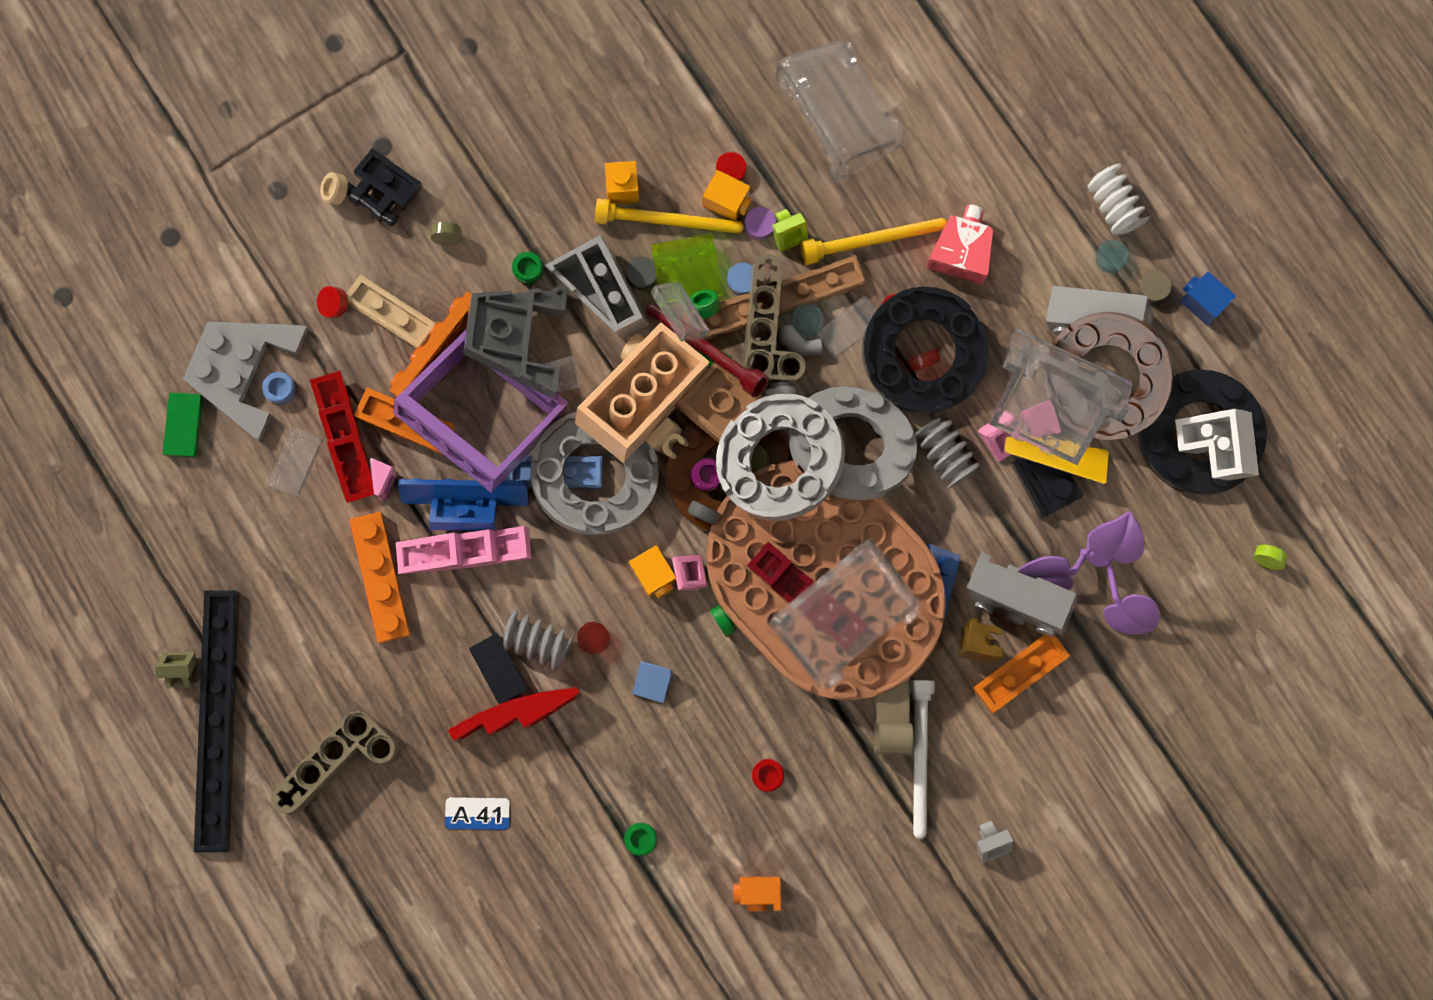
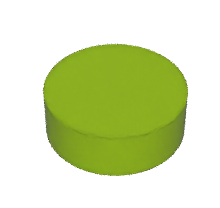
M1267 544L1257 546L1253 555V560L1256 563L1273 570L1284 569L1288 559L1287 554L1282 549Z

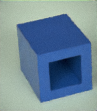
M1207 271L1201 279L1195 275L1186 284L1183 290L1187 294L1180 302L1204 324L1209 326L1236 295Z

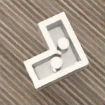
M1231 409L1175 420L1179 451L1192 454L1209 452L1212 478L1234 480L1259 476L1252 412Z

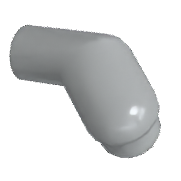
M784 325L779 330V341L788 352H795L801 356L822 355L821 339L804 340L792 325Z

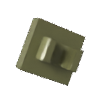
M195 651L162 653L155 666L156 678H165L164 684L167 689L172 688L174 678H181L184 688H188L192 681L191 673L197 664Z

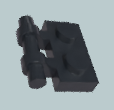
M371 148L353 171L361 182L357 187L347 182L348 189L346 195L350 197L349 201L357 207L361 205L372 213L371 217L378 222L384 221L392 227L397 222L398 216L390 211L391 207L396 204L405 210L422 189L423 185L405 170ZM372 188L383 195L379 203L368 196Z

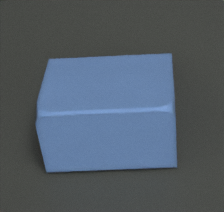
M641 661L632 694L664 703L672 670Z

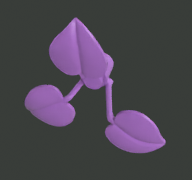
M1131 511L1090 531L1087 536V549L1080 550V557L1074 567L1070 568L1068 560L1063 557L1045 556L1024 564L1018 570V573L1034 579L1037 577L1070 591L1073 587L1072 575L1077 574L1085 559H1088L1096 567L1106 565L1115 604H1111L1104 609V617L1108 625L1118 632L1130 635L1148 633L1158 626L1160 610L1155 601L1139 594L1129 595L1121 600L1118 594L1112 566L1113 559L1124 564L1132 563L1142 556L1145 547L1143 531Z

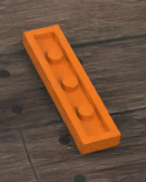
M467 291L463 297L459 296L452 302L449 308V315L443 322L438 321L431 329L429 334L431 338L424 346L420 345L415 349L410 357L411 363L405 371L400 370L393 377L390 383L392 387L389 391L395 399L455 341L466 327L471 293Z
M376 512L349 519L377 642L383 644L410 637L411 633L383 514Z

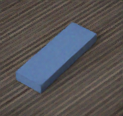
M527 455L506 477V481H526L528 489H532L530 477L532 455ZM569 456L563 468L564 481L569 489H602L603 457Z

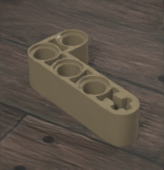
M764 254L756 260L751 269L743 367L746 369L751 368V359L756 356L762 357L767 366L763 373L769 377V381L790 383L799 379L804 374L806 365L803 357L798 353L776 350L782 263L775 255ZM767 263L769 264V269L774 270V272L769 275L767 286L757 287V284L761 285L764 282V272L759 271V268H762ZM759 294L768 295L772 300L771 308L766 310L759 308L756 304V296ZM757 325L765 326L769 331L768 340H757L753 335L754 327ZM790 359L797 364L798 370L794 376L786 375L783 372L782 363L784 360Z
M909 679L897 688L874 697L875 755L912 754L913 727L909 723Z
M360 711L351 712L275 788L271 796L272 806L280 813L297 814L329 784L359 751L372 762L387 765L393 763L399 756V744L372 716ZM364 718L367 723V729L362 735L356 736L352 731V725L357 719ZM386 740L390 745V753L385 758L380 759L375 753V748L380 741ZM335 742H340L343 745V754L339 759L333 760L329 755V749ZM312 766L318 767L320 771V777L314 784H310L306 780V772ZM301 786L302 788L307 789V792L299 791L298 789ZM285 793H295L292 797V800L295 802L294 805H284L287 801L284 796Z

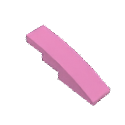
M526 526L496 531L487 529L464 534L449 533L396 542L398 574L401 575L471 568L532 559L529 527Z

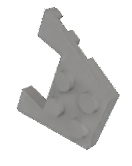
M207 322L183 376V380L253 438L261 442L272 415L242 402L267 345L298 356L309 330L303 325Z

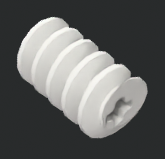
M1120 163L1112 165L1095 175L1088 185L1089 192L1096 193L1094 201L1102 203L1099 209L1101 213L1107 214L1105 218L1106 223L1114 224L1111 228L1113 235L1129 233L1149 220V217L1139 218V215L1145 210L1144 206L1133 207L1139 200L1138 195L1127 196L1133 189V186L1121 185L1128 176L1126 174L1119 176L1115 174L1122 167Z

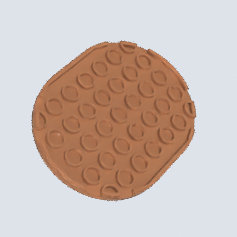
M793 460L768 465L755 471L754 475L764 485L779 488L791 485L805 471L801 466L797 467ZM830 494L818 507L800 517L783 521H769L747 514L728 495L717 510L721 514L717 524L711 525L707 538L706 562L711 587L717 601L731 621L787 680L799 688L820 697L835 700H861L879 696L897 688L910 679L924 665L938 642L945 618L946 601L943 580L938 564L927 545L882 497L871 500H850ZM767 541L789 558L798 569L840 604L843 603L868 624L847 650L843 649L811 624L746 566Z

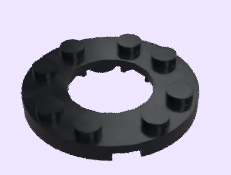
M936 287L906 289L886 300L870 318L862 341L864 368L874 388L882 397L895 406L915 413H936L947 410L962 402L979 385L988 363L989 344L983 323L979 321L971 306L965 300L952 292ZM917 320H930L941 325L950 334L954 343L955 358L951 368L942 377L933 381H919L908 376L898 365L895 358V342L899 332L906 325Z
M1190 370L1174 375L1172 393L1165 409L1150 426L1138 432V441L1142 455L1153 473L1164 483L1178 491L1202 495H1214L1228 491L1247 478L1234 480L1212 478L1210 461L1199 462L1180 452L1173 439L1172 425L1176 414L1184 406L1193 402L1210 403L1218 406L1222 411L1239 409L1252 412L1257 463L1259 465L1267 441V428L1262 409L1253 394L1243 384L1226 374L1212 370Z

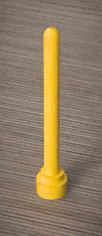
M597 198L595 223L607 225L608 222H614V219L737 234L744 230V225L740 221L616 207V204L610 203V200Z
M938 218L821 243L820 240L815 241L814 238L803 240L800 242L803 261L805 265L815 264L819 262V259H824V255L942 231L947 224V220Z

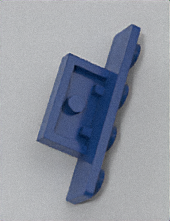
M414 478L400 479L398 484L403 504H431L430 530L481 531L490 529L495 531L497 505H529L528 484L526 481H502L492 493L476 480H422Z

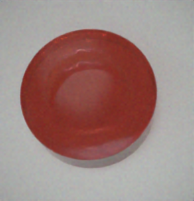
M938 349L915 356L908 361L911 370L916 372L938 364L942 359Z
M588 622L578 631L577 641L585 653L598 655L607 649L610 643V635L603 624Z

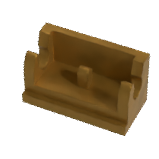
M971 618L963 625L958 657L993 664L1002 658L1004 648L997 645H989L994 640V637L989 633L1001 635L1003 631L997 626L978 623V619Z

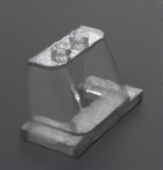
M1018 328L1015 329L1010 338L1002 366L1012 371L1013 374L991 417L990 425L1009 433L1018 441H1026L1039 447L1046 454L1056 455L1078 465L1106 416L1119 422L1123 421L1128 412L1132 382Z

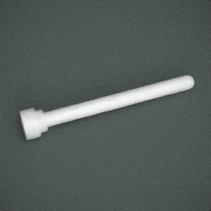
M909 680V694H912V700L915 701L913 834L916 838L922 839L926 836L928 701H931V695L934 694L935 681Z

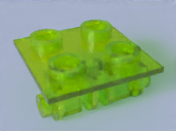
M713 233L651 244L661 306L686 302L694 293L701 290H712L718 296L723 295Z

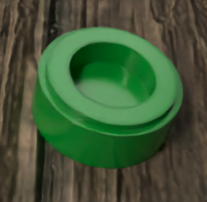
M522 252L512 262L513 275L522 284H534L543 276L544 267L542 260L533 252Z
M712 290L698 291L688 299L690 313L695 318H709L715 315L721 308L718 294Z
M720 604L710 610L726 638L736 632L737 629Z
M635 823L627 829L624 843L632 854L644 856L651 853L656 847L657 834L649 824Z

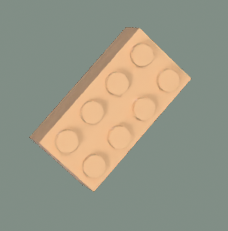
M660 323L577 408L575 424L624 463L662 421L676 409V403L707 371L709 361L664 324Z

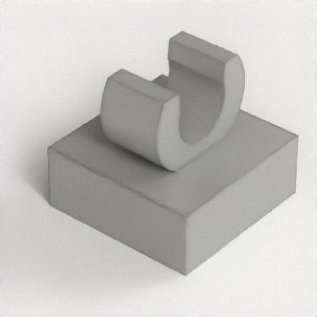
M992 821L979 825L981 830L979 833L982 840L977 842V854L982 864L1013 852V840L1008 830L997 833Z

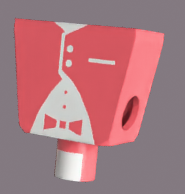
M967 205L963 218L950 216L930 255L926 268L983 285L989 271L993 228L981 224L984 214L982 208L975 205Z

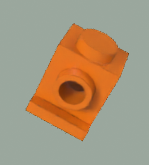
M740 877V884H733V903L747 905V911H767V904H773L774 911H781L780 877Z

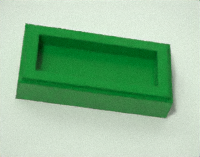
M169 392L162 451L164 456L197 458L204 398L201 394Z

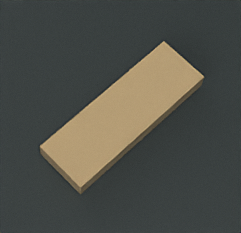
M361 274L347 292L349 306L415 349L420 345L424 346L431 338L429 334L436 324L434 321Z

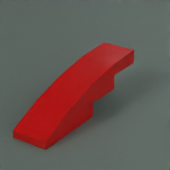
M341 370L310 379L309 381L319 408V417L328 441L326 443L346 503L375 495L371 467L357 419L353 416V406Z
M577 687L544 691L520 697L479 712L447 729L453 741L458 743L482 727L486 729L489 735L494 736L518 720L523 728L527 730L582 695Z

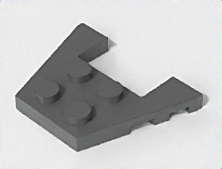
M556 287L552 291H542L541 288L530 289L526 293L512 294V291L472 293L469 303L463 354L550 398H555L558 392L560 367L527 361L532 311L563 317L566 310L568 287Z

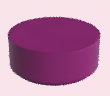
M710 458L702 459L692 467L690 472L691 482L698 490L708 492L720 486L716 460Z

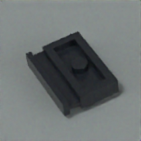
M1020 458L1010 464L1041 520L1083 497L1071 473L1025 458Z

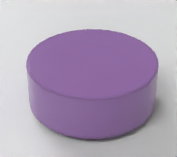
M765 207L751 209L745 217V230L747 234L756 240L769 238L774 233L772 227L776 223L774 214Z

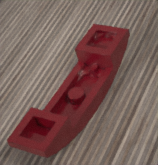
M768 541L746 565L786 603L843 649L847 650L868 626L843 603L840 604L798 569L789 558Z

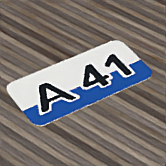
M448 798L446 800L445 826L448 829L505 830L509 827L510 802L506 798Z

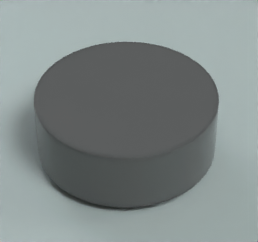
M647 257L633 259L627 267L629 283L639 290H646L654 286L658 279V269L655 262Z
M695 501L691 502L688 509L689 514L712 525L717 524L721 516L719 512Z

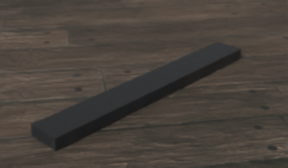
M237 590L204 591L194 853L230 851L239 592Z

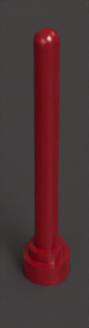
M656 304L648 305V315L664 324L676 335L740 380L742 389L752 397H757L764 391L769 381V377L758 369H746Z

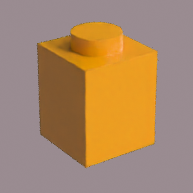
M636 161L605 163L606 190L610 203H615L616 205L639 203Z
M716 170L702 196V206L729 220L737 221L740 214L746 215L753 199L749 197L750 186Z
M657 545L629 561L632 571L649 599L655 595L660 599L674 590L672 585L677 583L676 576Z

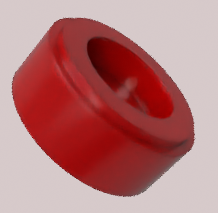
M726 152L718 158L716 170L739 181L744 179L747 165L745 159L740 154Z
M334 286L322 288L317 296V308L320 314L328 318H339L345 313L348 306V298L345 291L340 287Z
M763 759L754 766L752 781L761 791H775L784 781V770L777 761Z

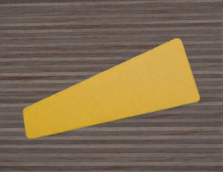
M1006 437L1004 449L1006 453L1102 484L1106 483L1109 451L1106 449Z

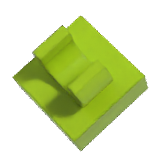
M787 209L775 213L779 222L773 224L772 227L775 243L780 252L799 245L801 241L808 239L806 221L801 213L792 217Z

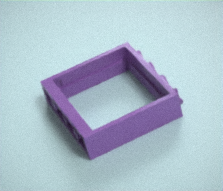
M465 330L394 400L393 414L492 493L535 448L538 440L548 427L565 416L568 402L559 395V391L555 398H550L492 369L548 414L498 467L418 403L465 356L463 354Z

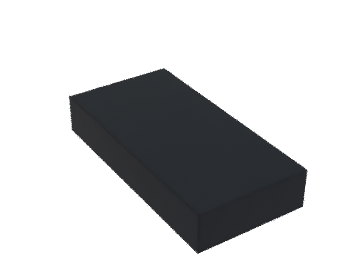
M498 633L469 648L498 704L512 700L528 691L508 651L504 649L503 642Z

